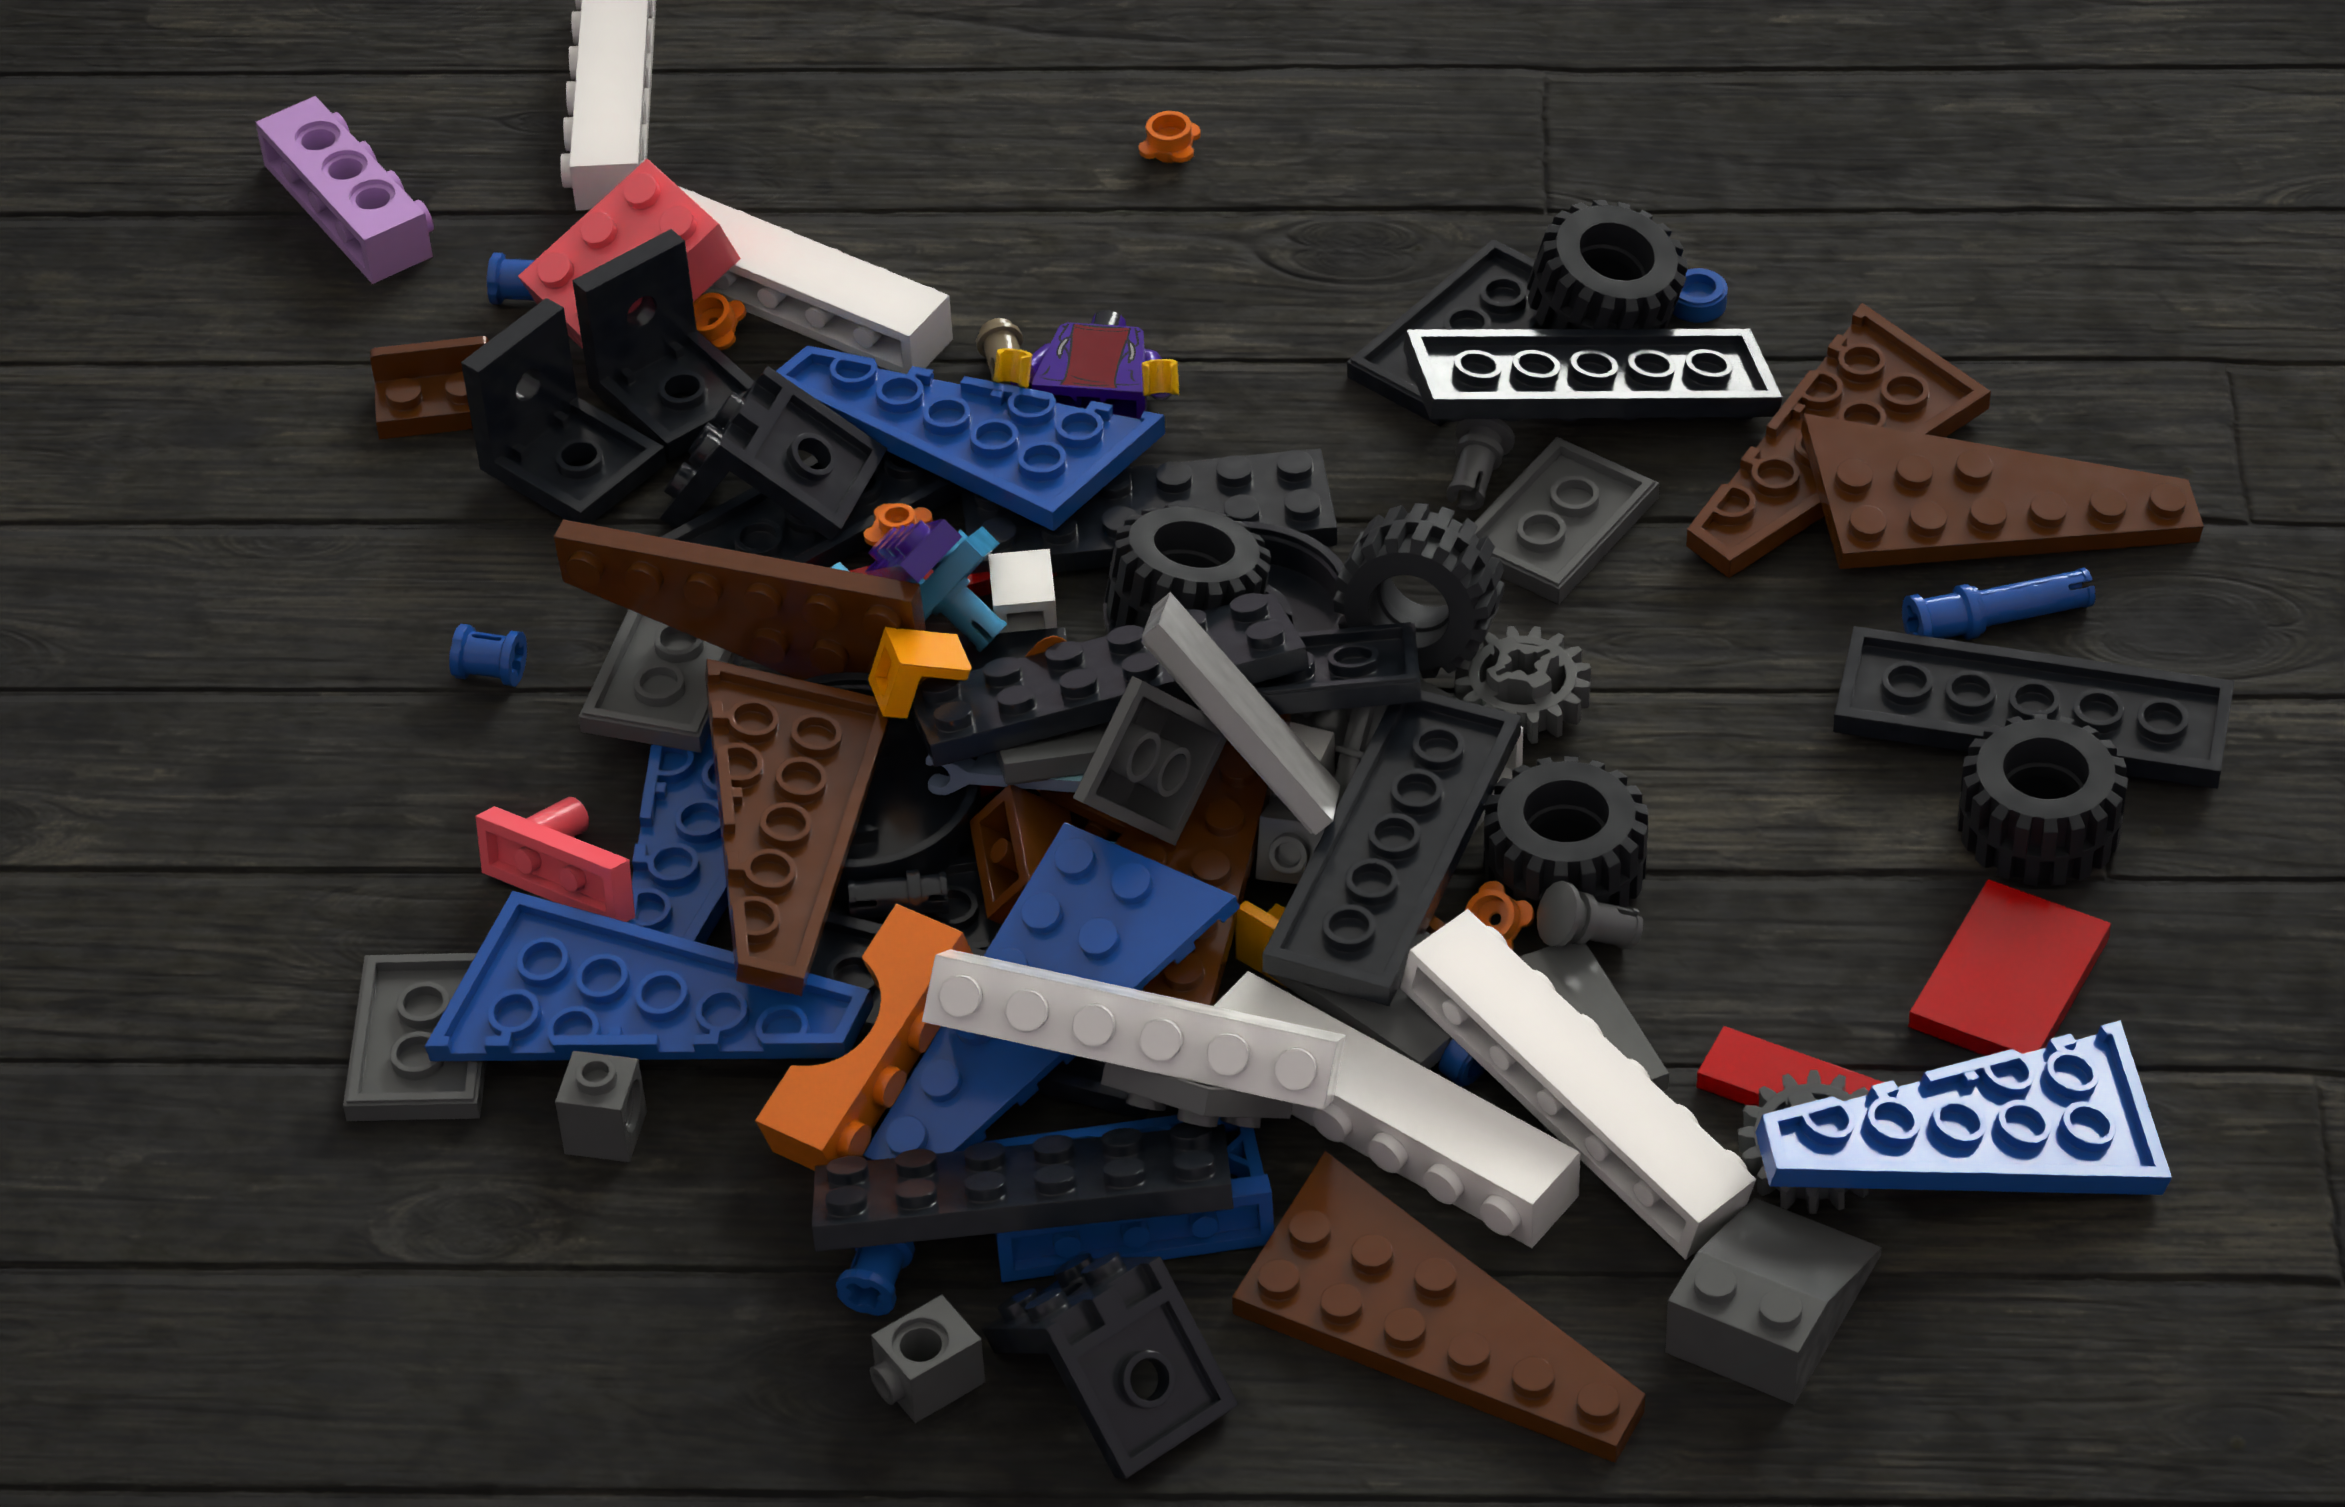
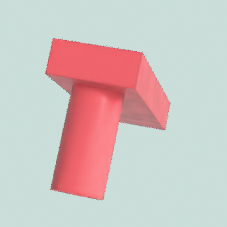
M567 797L528 818H523L495 806L475 816L483 874L555 903L624 922L635 918L630 860L574 838L586 831L589 826L588 813L578 799Z

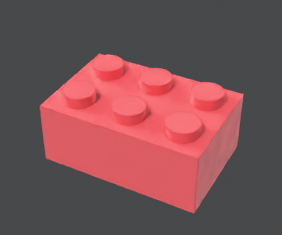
M646 159L519 274L518 277L537 304L548 298L564 307L568 336L583 349L572 280L670 229L685 240L693 302L741 258L720 224L649 159ZM643 297L639 298L632 304L628 311V314L633 312L640 305Z

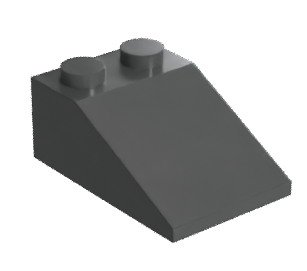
M1132 676L1073 798L1175 846L1227 739L1204 712Z
M1754 1197L1698 1250L1668 1299L1665 1353L1794 1405L1878 1262L1882 1247Z

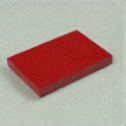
M1988 879L1910 1010L1908 1027L1985 1056L2010 1049L2024 1054L2046 1048L2049 1040L2054 1038L2110 937L2111 923Z

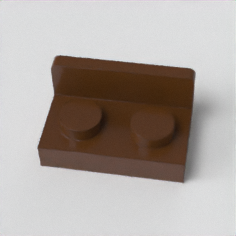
M486 336L372 348L370 350V361L375 382V411L379 440L473 429L461 362L489 341Z

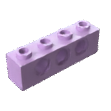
M314 96L256 121L264 166L372 284L433 257L429 232L434 230V225L427 207L421 200H412L405 192L396 173L392 170L386 172L377 162L375 154L368 143L365 141L358 142L354 138L344 118L338 112L331 113Z

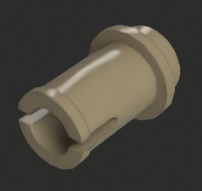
M995 318L984 323L976 339L978 352L987 360L991 381L994 378L997 350L1002 348L1020 350L1023 343L1022 332L1018 326L1004 318ZM1000 382L1003 384L1011 385L1009 382Z

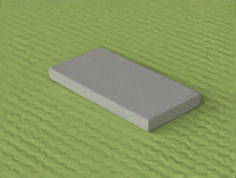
M1169 592L1153 606L1141 637V642L1309 833L1317 835L1333 822L1340 784L1174 595Z

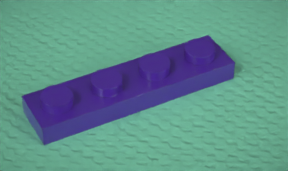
M945 519L928 523L920 520L915 525L910 523L907 527L901 525L898 529L893 527L869 551L868 554L876 561L865 573L867 575L919 583L962 536Z

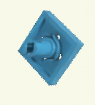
M983 526L969 537L960 529L958 533L962 538L932 568L934 572L926 580L922 578L917 583L920 584L925 620L932 613L937 616L941 612L976 646L979 652L1007 625L1004 620H1001L967 587L970 582L967 577L1000 544Z

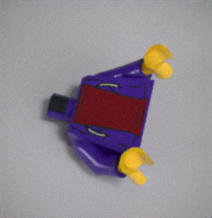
M1111 310L1097 312L1092 317L1091 324L1067 322L1060 325L1051 343L1044 344L1033 354L1011 348L998 349L996 353L993 382H1009L1013 386L1053 393L1056 403L1086 409L1091 401L1113 405V414L1140 419L1143 412L1147 411V396H1151L1156 400H1165L1172 395H1179L1178 362L1172 359H1162L1157 351L1145 349L1144 331L1138 327L1126 326L1125 319L1119 313Z

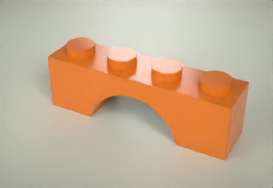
M899 904L894 906L862 955V959L877 989L881 993L880 1010L876 1022L866 1038L846 1055L824 1064L813 1066L791 1065L755 1120L774 1153L814 1171L815 1166L827 1165L836 1158L863 1156L869 1146L873 1128L886 1108L893 1106L906 1084L907 1075L921 1053H925L941 1027L922 1022L934 958L936 954L949 949L973 954L962 931Z

